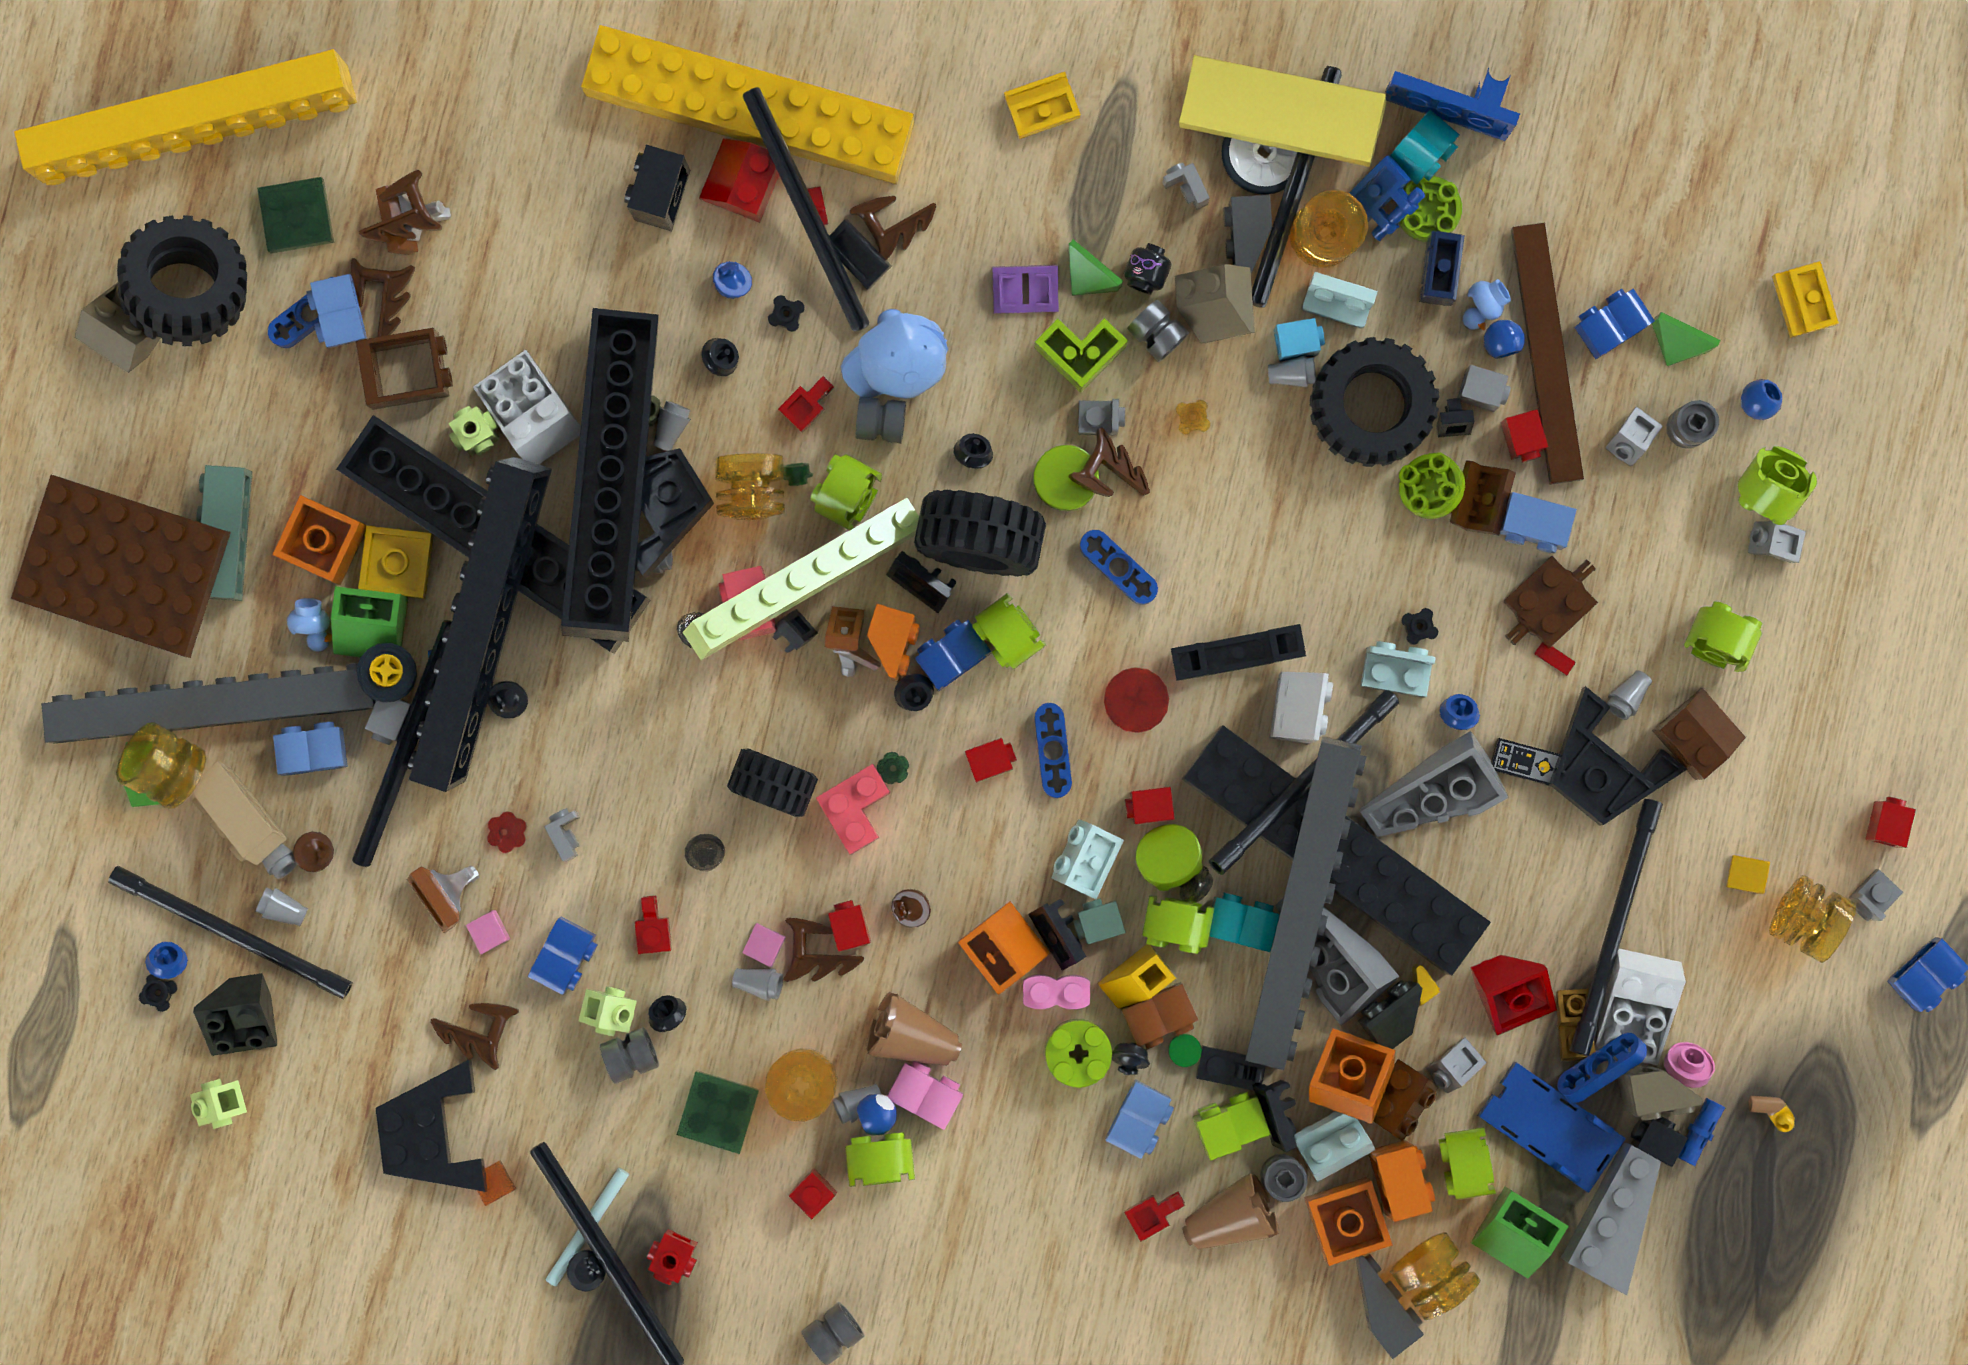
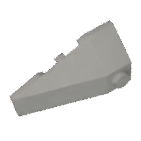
M1470 731L1439 749L1360 809V813L1376 836L1380 837L1415 829L1420 824L1433 821L1442 823L1449 821L1451 817L1468 814V816L1481 814L1507 799L1508 794L1488 755Z
M1284 897L1275 905L1279 914ZM1323 907L1322 915L1328 916L1324 935L1317 934L1314 947L1320 948L1316 967L1309 966L1308 971L1311 970L1319 988L1316 989L1319 999L1338 1023L1343 1025L1378 998L1399 975L1377 949Z

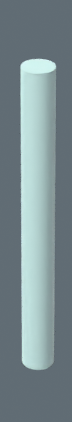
M621 1168L616 1170L590 1210L597 1224L629 1176V1173ZM579 1229L545 1279L555 1287L566 1273L570 1259L581 1250L586 1242Z

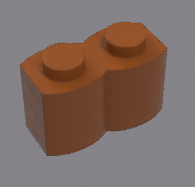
M1182 982L1161 990L1149 1000L1121 1008L1137 1046L1145 1045L1146 1049L1163 1043L1164 1039L1162 1036L1174 1031L1176 1036L1191 1031L1194 1029L1193 1023L1198 1021Z

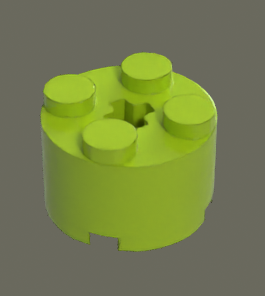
M1774 446L1771 450L1766 451L1765 448H1762L1738 481V491L1741 495L1738 501L1746 510H1754L1758 514L1769 518L1773 523L1784 525L1787 520L1792 519L1815 489L1817 485L1816 475L1814 471L1809 474L1805 468L1807 462L1795 452L1779 446Z
M835 454L827 466L826 471L829 473L823 484H817L810 500L815 503V512L850 531L855 528L851 524L853 520L860 522L873 503L878 492L877 489L873 488L875 480L881 482L882 473L847 454L842 457Z
M1006 593L976 615L977 622L972 626L983 641H990L996 648L992 651V654L1002 667L1008 668L1011 666L1015 669L1044 648L1046 643L1042 640L1036 641L1040 633L1019 605L1015 607L1013 603L1011 605L1008 603L1013 598Z
M1717 601L1713 602L1712 607H1701L1686 638L1684 647L1692 646L1691 654L1713 666L1725 669L1727 664L1736 666L1735 672L1746 671L1762 635L1760 630L1762 622L1751 616L1741 617L1731 612L1732 608Z
M1149 896L1142 933L1143 936L1147 937L1146 944L1158 947H1166L1169 943L1180 944V951L1195 954L1201 952L1202 947L1206 948L1208 946L1214 907L1208 906L1205 912L1201 911L1202 904L1168 897H1165V900H1161V903H1157V896Z
M1070 1019L1059 1024L1049 1035L1045 1045V1058L1050 1072L1058 1081L1070 1087L1082 1088L1097 1083L1105 1076L1111 1065L1112 1048L1108 1037L1098 1025L1085 1019ZM1077 1044H1081L1083 1050H1088L1087 1055L1082 1056V1061H1076L1074 1056H1069V1051H1074Z
M1484 1127L1444 1133L1445 1138L1438 1139L1441 1159L1443 1163L1449 1162L1450 1171L1444 1172L1448 1196L1455 1195V1199L1458 1200L1496 1194L1494 1185H1488L1489 1183H1494V1176L1488 1145H1486L1485 1139H1480V1137L1486 1136Z
M904 1132L885 1134L884 1141L871 1142V1136L851 1138V1145L845 1146L849 1187H856L855 1180L863 1179V1186L901 1182V1175L908 1174V1181L915 1180L911 1139H905Z

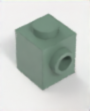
M1101 899L1084 903L1082 904L1084 910L1077 912L1079 919L1073 921L1079 940L1085 938L1087 944L1126 933L1116 901L1102 904Z

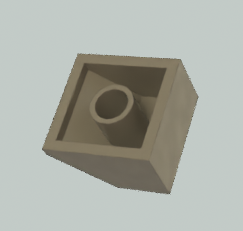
M1222 264L1175 276L1177 309L1200 343H1210L1255 333L1250 267Z

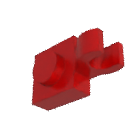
M822 376L808 392L799 386L778 410L803 433L825 410L818 402L826 397L834 386Z
M656 895L641 898L644 920L635 921L638 954L671 951L669 917L659 918Z
M1179 1191L1171 1194L1159 1203L1154 1195L1128 1208L1124 1213L1141 1242L1170 1226L1166 1216L1184 1207L1185 1202Z

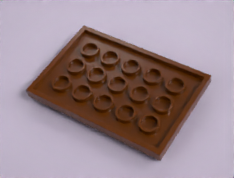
M51 474L11 599L191 658L231 532Z

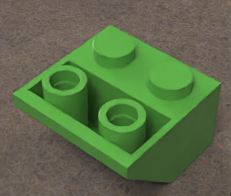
M335 586L331 613L333 653L336 655L361 657L369 648L377 644L392 643L402 646L408 597L395 593Z
M1505 1186L1470 1243L1528 1279L1552 1255L1569 1226Z

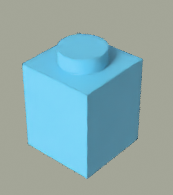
M1315 318L1277 324L1273 330L1279 362L1303 355L1306 357L1316 356L1321 351L1320 346L1325 345L1322 326L1317 327Z

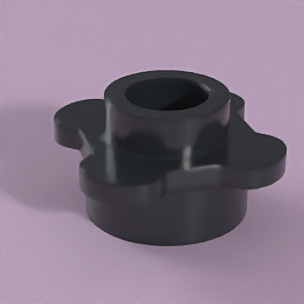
M783 295L775 297L773 313L768 316L770 325L774 327L779 325L782 328H787L789 332L796 331L799 328L800 314L805 310L804 304L799 300L795 302L786 300ZM784 311H789V316H784Z
M1423 608L1419 613H1406L1403 615L1401 622L1405 626L1406 633L1408 634L1406 639L1410 644L1415 645L1422 639L1428 638L1433 640L1437 637L1438 629L1434 627L1432 621L1433 612L1430 609ZM1418 623L1423 625L1422 629L1417 628Z
M151 974L148 975L146 978L147 983L139 994V1001L144 1005L155 1006L160 1012L168 1010L170 1008V998L172 994L177 992V984L174 981L167 982ZM157 989L161 991L159 996L155 994Z

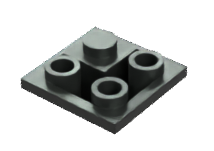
M263 973L229 978L194 1007L193 1013L211 1056L277 1046L272 998Z
M1410 980L1408 982L1399 981L1387 991L1389 994L1388 998L1379 1003L1375 1000L1361 1011L1363 1017L1358 1022L1375 1043L1394 1049L1413 1034L1423 988L1419 983Z

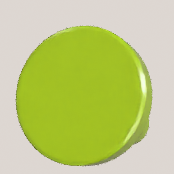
M1433 176L1429 181L1423 178L1417 185L1410 181L1403 190L1410 194L1418 187L1425 193V197L1418 203L1419 208L1412 215L1407 214L1399 222L1403 231L1413 239L1427 242V238L1432 231L1452 233L1462 215V201L1456 185L1437 176Z
M1060 445L1045 452L1036 464L1033 477L1035 491L1040 499L1049 507L1059 511H1075L1085 506L1095 493L1076 484L1068 476L1073 472H1080L1090 458V455L1085 450L1073 445ZM1097 470L1094 476L1099 479V472Z
M1437 452L1421 455L1408 465L1403 466L1399 472V494L1401 500L1408 510L1421 518L1436 519L1449 514L1458 506L1464 495V474L1461 468L1443 453Z
M1165 824L1153 828L1140 840L1136 849V863L1146 881L1160 891H1167L1173 887L1185 884L1201 872L1203 867L1202 849L1197 837L1188 828L1176 824Z

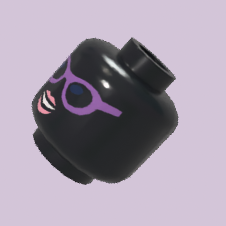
M1147 243L1146 248L1137 247L1133 249L1124 270V276L1129 281L1127 285L1137 291L1150 295L1153 291L1161 290L1172 266L1171 261L1164 256L1165 249Z

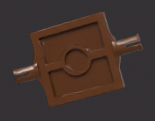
M1551 556L1504 600V603L1514 612L1519 622L1505 635L1506 638L1510 640L1519 632L1511 640V643L1516 645L1529 632L1538 637L1550 649L1597 605L1598 602L1589 594L1582 583L1583 580L1596 570L1593 564L1582 573L1591 563L1585 560L1572 573Z

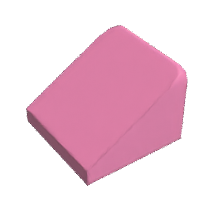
M492 910L466 925L480 954L510 940L496 910Z
M756 923L742 953L772 967L786 936Z

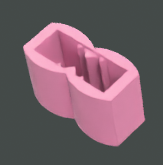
M1047 975L1028 976L1023 979V1004L1033 1009H1047L1055 1005L1066 1009L1084 1008L1090 1005V980L1080 975H1065L1057 979Z
M905 1062L887 1097L900 1107L945 1130L963 1097V1093L958 1091L960 1084L944 1075L941 1080L929 1075L931 1068L920 1062H913L912 1064Z

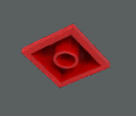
M1499 955L1470 967L1476 990L1496 1035L1557 1011L1548 969L1545 964Z

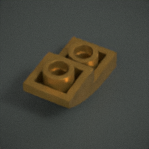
M1589 989L1557 990L1556 992L1561 1061L1583 1060L1588 1057L1570 1051L1577 1023L1582 1016ZM1594 1041L1592 1044L1590 1055L1595 1052Z

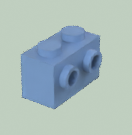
M1512 492L1510 493L1500 534L1506 535L1505 541L1524 545L1525 541L1537 544V549L1540 551L1556 553L1557 549L1562 550L1567 547L1577 509Z

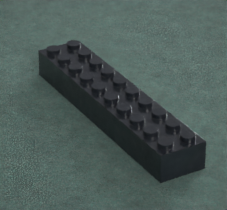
M599 308L592 309L561 621L562 636L629 642L659 314Z
M373 415L336 470L469 558L472 550L468 547L472 531L478 528L480 516H477V510L481 499L486 497L487 490ZM537 524L519 592L562 620L569 545ZM636 589L633 592L630 631L651 601ZM590 638L613 654L616 653L623 642Z
M512 457L496 461L495 465L492 464L486 476V484H489L487 495L481 499L477 510V516H480L478 528L472 531L468 547L472 549L469 561H465L461 568L460 580L463 581L460 593H456L452 601L451 612H454L451 625L449 624L444 631L442 643L446 644L444 653L436 661L434 667V675L437 676L435 686L429 690L425 701V706L429 707L426 719H422L416 736L420 741L417 751L414 750L409 759L410 781L443 792H448L466 782L551 475V468Z
M1224 725L1218 728L1182 777L1183 781L1244 826H1247L1296 779ZM1310 789L1260 836L1292 861ZM1345 816V819L1350 820L1351 823L1347 840L1340 839L1337 851L1343 852L1339 872L1332 871L1329 883L1335 884L1334 892L1442 972L1452 976L1491 922L1352 819Z

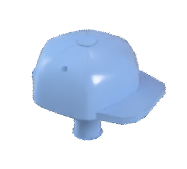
M888 309L879 315L877 319L878 325L861 337L858 346L844 358L841 365L844 381L861 397L872 398L886 394L910 399L925 392L942 379L946 370L947 340L944 338V332L941 331L938 324L919 315L901 313L897 309Z

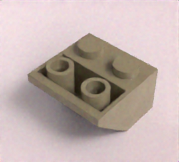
M118 282L81 310L74 337L128 373L148 358L161 339L158 336L155 339L149 338L144 335V327L136 329L130 322V315H126L121 307Z
M1652 1066L1632 1068L1618 1078L1623 1110L1634 1114V1117H1641V1120L1661 1118V1112L1664 1111L1674 1112V1115L1688 1114L1694 1112V1106L1704 1105L1703 1099L1665 1071Z

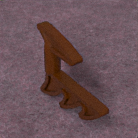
M420 170L413 171L402 177L379 195V199L382 202H386L407 193L412 209L359 231V235L375 242L389 243V238L383 235V232L405 239H416V234L408 231L405 226L423 231L442 230V226L427 211L419 191L418 182L422 177Z
M896 196L880 197L851 208L850 214L857 215L864 220L876 241L879 253L888 260L897 246L900 234L903 235L902 249L906 250L913 239L919 221H922L921 230L926 231L933 219L936 209L935 203L926 206L886 230L881 226L875 213L894 203Z
M352 258L351 276L360 308L363 306L366 281L384 283L377 337L391 335L401 323V319L396 317L391 321L389 320L407 303L411 294L405 292L402 296L397 298L395 296L410 282L415 272V267L410 265L396 271L370 269L361 266L357 259Z
M1103 427L1097 429V443L1094 452L1080 472L1069 474V479L1095 494L1110 497L1114 495L1113 490L1094 476L1102 463L1141 495L1149 494L1150 489L1141 466L1133 468L1125 447L1119 445L1116 453L1112 439Z
M786 918V923L793 930V957L791 967L784 977L785 982L801 978L817 965L820 968L812 976V981L823 978L840 964H843V967L839 970L838 975L842 976L864 961L863 956L806 954L807 934H833L832 929L823 924L805 919Z
M493 1003L470 1004L469 1008L471 1010L494 1018L488 1036L437 1018L431 1019L434 1030L445 1044L451 1043L449 1035L451 1033L461 1052L467 1059L471 1060L474 1058L470 1046L472 1043L479 1057L493 1070H497L499 1068L497 1059L498 1044L506 1021L511 1016L518 1014L519 1009Z

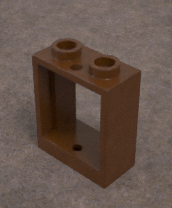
M433 327L356 341L365 402L372 410L449 397L448 387H453V380L450 368H445L443 355L448 354L447 344L444 335L439 336V332ZM429 343L437 387L384 396L376 352Z

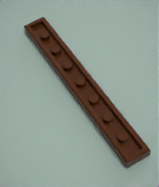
M1545 222L1512 227L1511 234L1538 412L1548 443V448L1544 451L1549 484L1580 481L1584 479Z

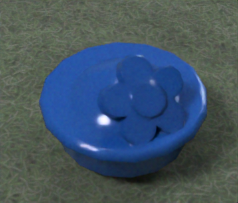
M727 261L715 268L713 282L716 290L722 296L735 299L746 295L750 291L752 277L743 265Z
M1463 694L1450 696L1441 704L1439 710L1440 717L1444 723L1456 730L1473 728L1480 718L1476 702Z
M162 942L150 950L146 956L145 964L151 975L160 979H170L184 971L188 959L185 951L177 944Z

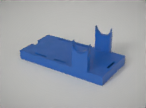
M1489 67L1482 88H1480L1479 81L1474 98L1397 71L1394 72L1384 93L1386 94V101L1424 114L1431 110L1444 121L1506 141L1514 130L1520 113L1500 107L1510 76L1503 81L1495 80L1489 73Z
M1514 1061L1500 1082L1505 1088L1498 1097L1492 1094L1477 1116L1589 1193L1626 1138L1597 1116L1587 1112L1576 1103L1569 1101L1562 1093ZM1535 1079L1543 1086L1548 1088L1547 1091L1541 1088L1536 1083H1534L1532 1080ZM1560 1098L1574 1106L1575 1109L1573 1110L1572 1108L1561 1102ZM1501 1126H1505L1507 1129L1515 1133L1516 1136L1513 1137L1511 1134L1503 1130ZM1529 1144L1532 1145L1533 1147H1535L1536 1149H1538L1540 1152H1542L1543 1155H1542V1156L1539 1155L1538 1153H1536L1535 1151H1533L1531 1148H1529L1528 1145H1529Z

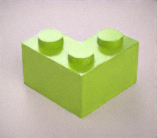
M1105 318L1082 341L1057 319L1035 341L1034 348L1082 393L1126 348L1128 340Z
M1242 1092L1229 1097V1104L1219 1107L1216 1103H1212L1197 1109L1199 1114L1193 1116V1120L1205 1153L1210 1161L1242 1150L1241 1145L1271 1135L1255 1094L1249 1096L1248 1092Z

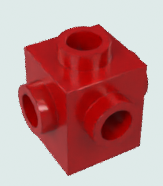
M668 1229L664 1233L661 1242L656 1240L653 1242L646 1258L652 1261L648 1270L654 1272L653 1278L668 1285H671L672 1282L679 1283L683 1276L689 1278L697 1261L692 1255L698 1242ZM668 1256H673L676 1263L670 1262Z

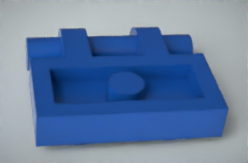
M1389 155L1385 156L1341 201L1362 225L1367 224L1373 218L1378 226L1371 233L1375 239L1381 241L1387 234L1391 235L1399 228L1398 223L1407 214L1412 215L1419 208L1418 203L1425 197V193L1418 187L1410 194L1403 190V187L1411 179L1393 157ZM1393 199L1398 206L1390 214H1387L1383 207Z

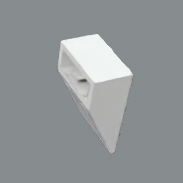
M527 350L521 352L473 387L515 451L523 460L541 464L580 436V424Z
M1309 672L1279 673L1270 738L1310 744L1319 741V737L1326 734L1328 716L1323 715L1324 704L1330 702L1333 690V682H1328L1329 674Z
M1624 949L1618 950L1600 1011L1594 1040L1595 1052L1620 1035L1633 1033L1647 1047V1054L1642 1062L1658 1065L1686 983L1682 962Z

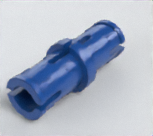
M1708 1098L1705 1099L1704 1105H1702L1694 1123L1689 1124L1687 1128L1689 1132L1686 1136L1688 1139L1678 1158L1693 1166H1696L1708 1140L1712 1141L1714 1137L1712 1132L1725 1110L1724 1106Z

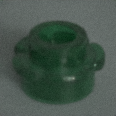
M809 463L788 464L783 466L784 475L781 476V479L788 480L789 486L808 484L807 478L812 477L813 473L810 472Z
M889 752L884 755L883 759L878 761L877 771L881 774L885 783H901L908 776L909 762L904 756H899L896 752ZM892 765L896 766V771L894 772L890 770Z

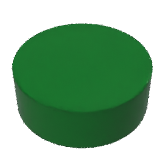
M1184 1033L1175 1036L1169 1043V1057L1180 1067H1190L1196 1064L1201 1057V1045L1190 1034Z

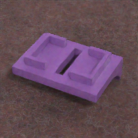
M1058 265L992 266L994 313L1059 312ZM1023 273H1028L1029 304H1023Z

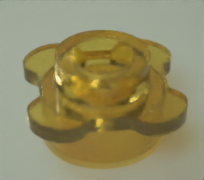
M1197 400L1196 403L1189 404L1182 402L1177 405L1176 413L1180 417L1178 429L1182 434L1187 435L1195 430L1206 432L1210 428L1211 423L1207 419L1206 413L1208 405L1205 401ZM1190 415H1196V419L1191 420Z

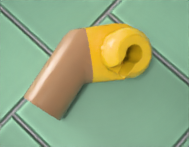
M1750 1096V1112L1767 1113L1771 1121L1781 1132H1789L1793 1129L1795 1117L1781 1098Z

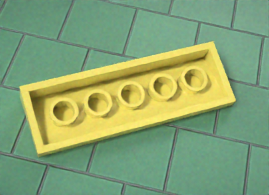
M1194 55L1179 127L1370 167L1386 108V94Z

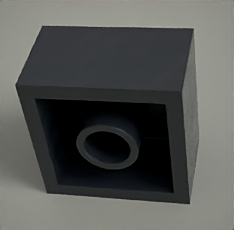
M646 145L644 153H638L634 165V172L638 173L634 185H628L624 199L635 221L672 232L691 171L684 155Z

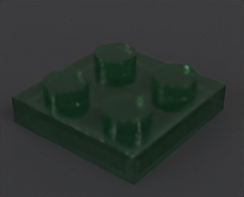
M322 177L257 188L267 251L270 254L334 243L325 182Z
M697 1070L676 1135L740 1154L760 1089Z

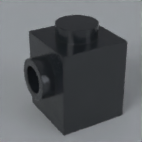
M1661 1116L1658 1119L1639 1120L1631 1132L1633 1141L1630 1145L1673 1167L1688 1138L1674 1131L1673 1129L1676 1124Z

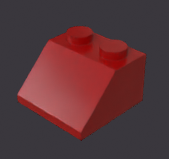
M723 138L699 199L760 223L779 177V173L768 150L750 142Z

